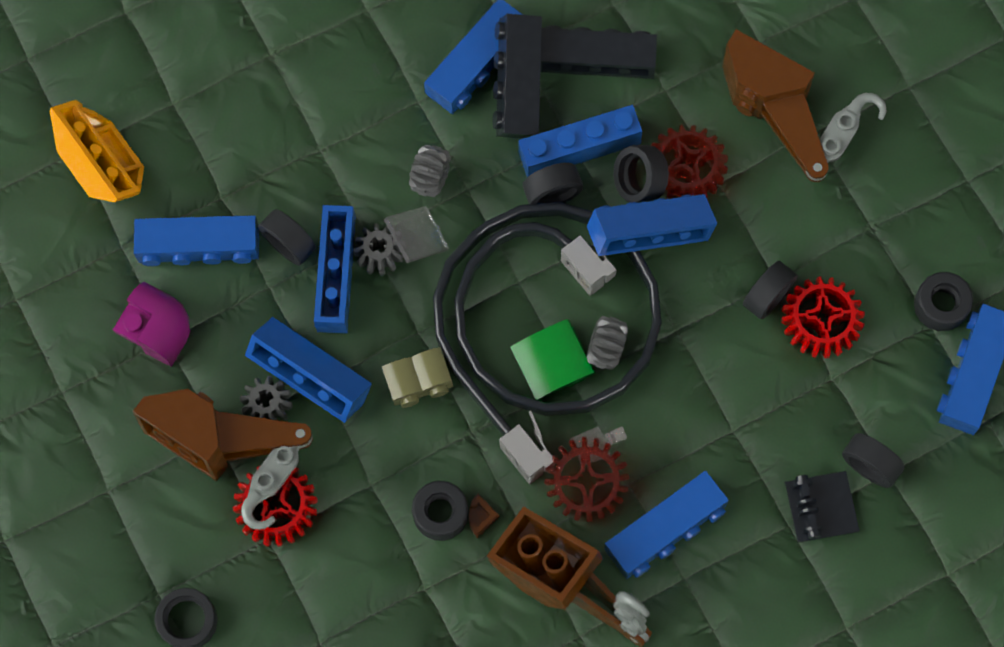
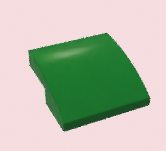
M569 319L551 325L510 346L535 399L539 401L565 387H572L596 373L592 364L588 363L587 354Z

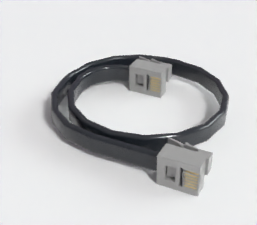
M563 202L519 205L481 224L467 236L445 261L433 295L435 336L445 359L457 380L503 435L499 439L500 449L529 485L542 476L544 471L546 473L554 467L556 461L542 442V435L532 412L544 416L587 413L622 396L650 364L662 325L658 283L640 251L626 252L649 291L652 326L642 357L618 384L586 400L545 403L509 391L482 368L466 337L464 304L475 272L499 245L516 237L537 236L553 241L562 248L561 262L589 296L602 288L604 282L607 283L616 276V269L606 256H600L599 258L581 235L572 241L559 229L538 222L512 224L523 218L561 216L588 224L593 213L592 211ZM492 233L494 234L467 262L454 299L457 342L476 379L505 403L529 411V416L535 428L534 435L542 452L519 424L513 429L508 425L462 368L445 336L443 300L454 269L480 241Z

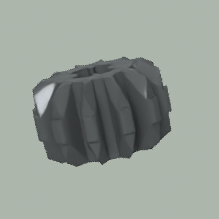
M424 145L418 150L409 174V185L412 191L426 197L427 195L435 197L441 192L442 187L445 186L450 169L451 158L448 151L435 145Z
M377 223L374 224L373 232L364 228L362 230L364 237H356L355 243L358 247L353 249L354 256L359 257L357 261L359 267L367 266V273L372 274L378 268L381 276L385 274L384 268L386 267L394 272L396 270L394 262L400 263L404 260L401 252L405 250V244L399 242L401 234L399 232L392 233V228L389 225L383 231H380V226ZM378 246L385 251L380 253L378 250L374 251V248Z
M602 316L598 319L588 346V363L594 364L595 367L601 369L607 368L610 370L618 365L628 333V327L625 322L611 316L610 318Z
M267 376L265 384H262L261 380L257 377L254 379L256 387L253 388L250 385H245L244 389L249 395H242L239 399L245 405L241 408L243 415L276 420L279 417L282 420H287L288 416L283 410H290L293 405L287 400L291 397L290 390H283V381L279 380L273 385V378ZM268 398L270 406L264 408L262 399Z

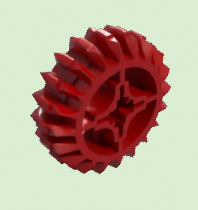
M819 276L816 278L815 285L809 279L805 280L804 288L796 285L793 290L795 295L788 294L786 301L789 304H785L782 307V312L786 315L782 317L781 323L789 325L785 328L784 334L786 336L795 335L790 343L793 346L799 342L802 343L801 353H805L807 348L812 349L811 355L813 358H816L818 352L822 351L824 358L827 359L830 357L831 350L836 356H840L842 354V347L850 350L853 346L851 341H858L860 338V334L857 331H861L864 328V323L860 319L864 318L865 312L857 310L862 304L861 300H851L855 295L854 289L846 293L843 291L846 285L845 282H841L839 287L833 285V277L829 278L827 284H823V279ZM816 298L814 309L806 310L805 313H799V307L804 302ZM828 298L838 303L842 308L832 306ZM820 310L825 314V317H829L826 325L820 321L821 318H817ZM840 322H847L846 329L840 335L830 338L832 326L839 325ZM804 327L813 328L817 332L818 337L807 332Z
M297 467L276 494L260 502L263 505L262 519L260 521H265L273 516L276 520L287 518L291 520L289 523L281 527H267L256 530L249 527L241 515L236 518L238 525L246 524L242 529L245 535L253 532L252 540L257 543L264 536V545L270 546L272 538H275L276 545L281 547L283 545V537H287L289 543L292 544L295 542L292 535L294 532H297L301 537L305 535L304 530L301 528L302 525L312 527L313 522L307 518V515H317V510L310 507V505L318 503V498L310 495L315 491L313 484L305 485L309 480L306 474L298 477L299 470ZM250 472L246 474L250 483L239 482L238 487L244 493L234 494V499L241 502V504L233 506V511L241 514L242 505L248 496L253 474ZM292 486L300 494L299 511L293 509L287 502ZM276 499H279L285 509L280 507L277 510L275 507V510L272 511L267 501L275 500L276 502Z

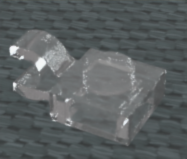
M599 426L571 437L570 440L581 466L584 467L610 456L607 446L627 439V436L622 426L605 434H602Z

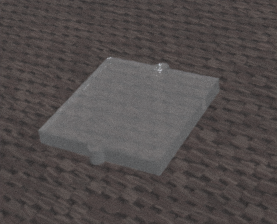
M427 206L392 215L384 219L394 238L393 243L399 247L406 263L439 254L449 249L439 231L440 226L435 223Z

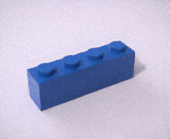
M497 0L424 82L425 94L452 115L458 108L463 109L472 97L471 93L477 86L479 88L484 86L491 75L490 72L494 68V56L499 47V40L495 39L496 23L506 14L523 15L504 0Z
M633 105L518 140L519 155L528 177L534 172L553 164L572 163L576 165L621 151L629 146L640 145L642 128Z
M688 194L672 199L659 198L649 202H630L626 205L611 207L608 205L594 209L587 224V229L598 256L709 241L718 223L705 194L694 196Z
M323 205L314 324L317 332L348 333L356 225L353 206Z
M256 215L134 219V255L138 262L145 266H158L160 262L189 265L191 261H203L205 264L214 265L221 263V260H233V262L239 264L250 263L252 259H259V223Z
M982 304L978 312L972 311L966 326V328L971 330L968 340L962 339L956 356L961 357L958 368L953 366L947 379V384H950L951 388L948 395H942L937 407V411L941 413L939 423L973 436L980 428L1004 359V311L986 304Z
M271 317L252 334L245 353L247 358L344 423L364 404L372 385L371 382L274 317Z
M705 470L607 541L604 545V550L626 579L632 575L638 578L651 568L649 563L659 556L662 560L676 550L674 544L682 538L689 541L701 531L699 526L708 519L713 523L726 513L724 508L729 500Z

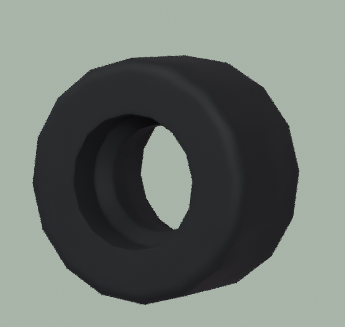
M937 272L927 277L920 285L914 300L915 313L919 320L928 328L936 331H950L958 327L970 313L973 295L968 283L959 275L950 272ZM936 292H945L953 297L955 306L951 311L944 312L938 310L933 305L932 297Z
M434 481L428 483L418 490L413 499L412 515L415 525L424 536L432 540L444 541L454 538L463 531L468 521L469 509L466 497L458 486L450 482ZM438 499L448 501L453 509L451 517L444 522L432 520L428 514V508L432 502Z

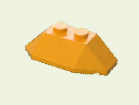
M77 100L51 107L50 116L57 153L90 198L118 202L138 195L141 192L144 166L112 121L91 109L83 107V104Z

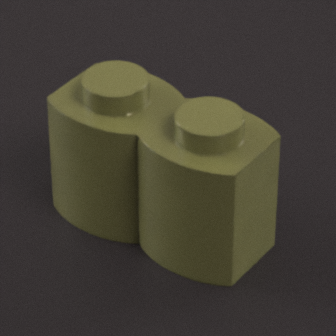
M440 347L382 366L395 406L401 405L402 408L411 407L419 403V398L430 395L431 398H437L449 392L448 389L453 387Z

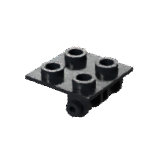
M846 471L814 477L800 475L796 477V480L785 482L798 543L860 532Z

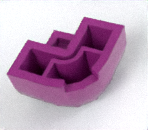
M142 282L127 298L128 305L114 326L113 331L141 346L147 355L172 367L188 340L191 331L189 316L183 304L176 298L146 282Z

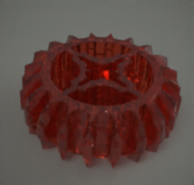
M681 124L677 133L670 127L667 130L668 137L660 133L657 139L659 143H652L651 146L659 149L664 157L670 150H675L676 159L670 162V166H668L667 199H672L674 195L682 197L688 194L691 196L705 194L707 198V192L715 194L718 189L716 185H723L724 177L722 175L727 174L728 167L724 165L727 163L728 156L721 154L724 151V145L716 144V134L708 138L706 137L708 132L706 128L702 129L699 133L696 132V125L693 124L690 131H686L685 126ZM686 145H688V146H693V147H696V148H698V149H697V150H692V149L688 148ZM710 160L712 170L701 180L699 168L704 166L706 161ZM683 178L687 180L688 183L680 182L676 179Z
M582 437L581 447L576 446L574 439L569 440L572 450L567 451L563 445L558 447L563 455L561 459L552 454V461L557 466L556 468L550 466L545 471L554 474V478H546L544 482L545 485H555V488L547 491L548 497H553L557 494L559 496L554 501L553 506L557 508L563 503L566 504L562 512L563 515L567 516L571 509L576 510L574 520L579 521L581 512H586L587 522H591V512L597 511L599 519H604L602 508L607 507L609 512L614 513L615 508L610 502L614 500L619 504L623 503L624 500L621 496L617 495V491L628 492V487L619 483L620 481L628 480L629 474H619L618 470L627 467L625 461L617 464L614 462L621 454L617 450L609 455L608 451L611 448L609 442L601 450L598 448L599 438L595 437L593 445L587 446V437ZM590 454L604 459L611 467L612 473L595 471L591 467ZM581 455L580 469L576 473L561 476L566 463L573 457ZM585 463H587L590 476L599 478L595 479L594 483L591 482L588 495L586 494L584 483L577 480L579 475L583 477L582 472H585ZM613 482L608 494L600 501L593 503L594 489L598 485ZM561 485L580 488L583 493L584 504L570 499L563 491Z

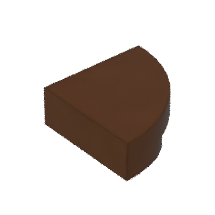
M479 494L472 500L468 515L469 525L475 537L478 539L500 518V515Z

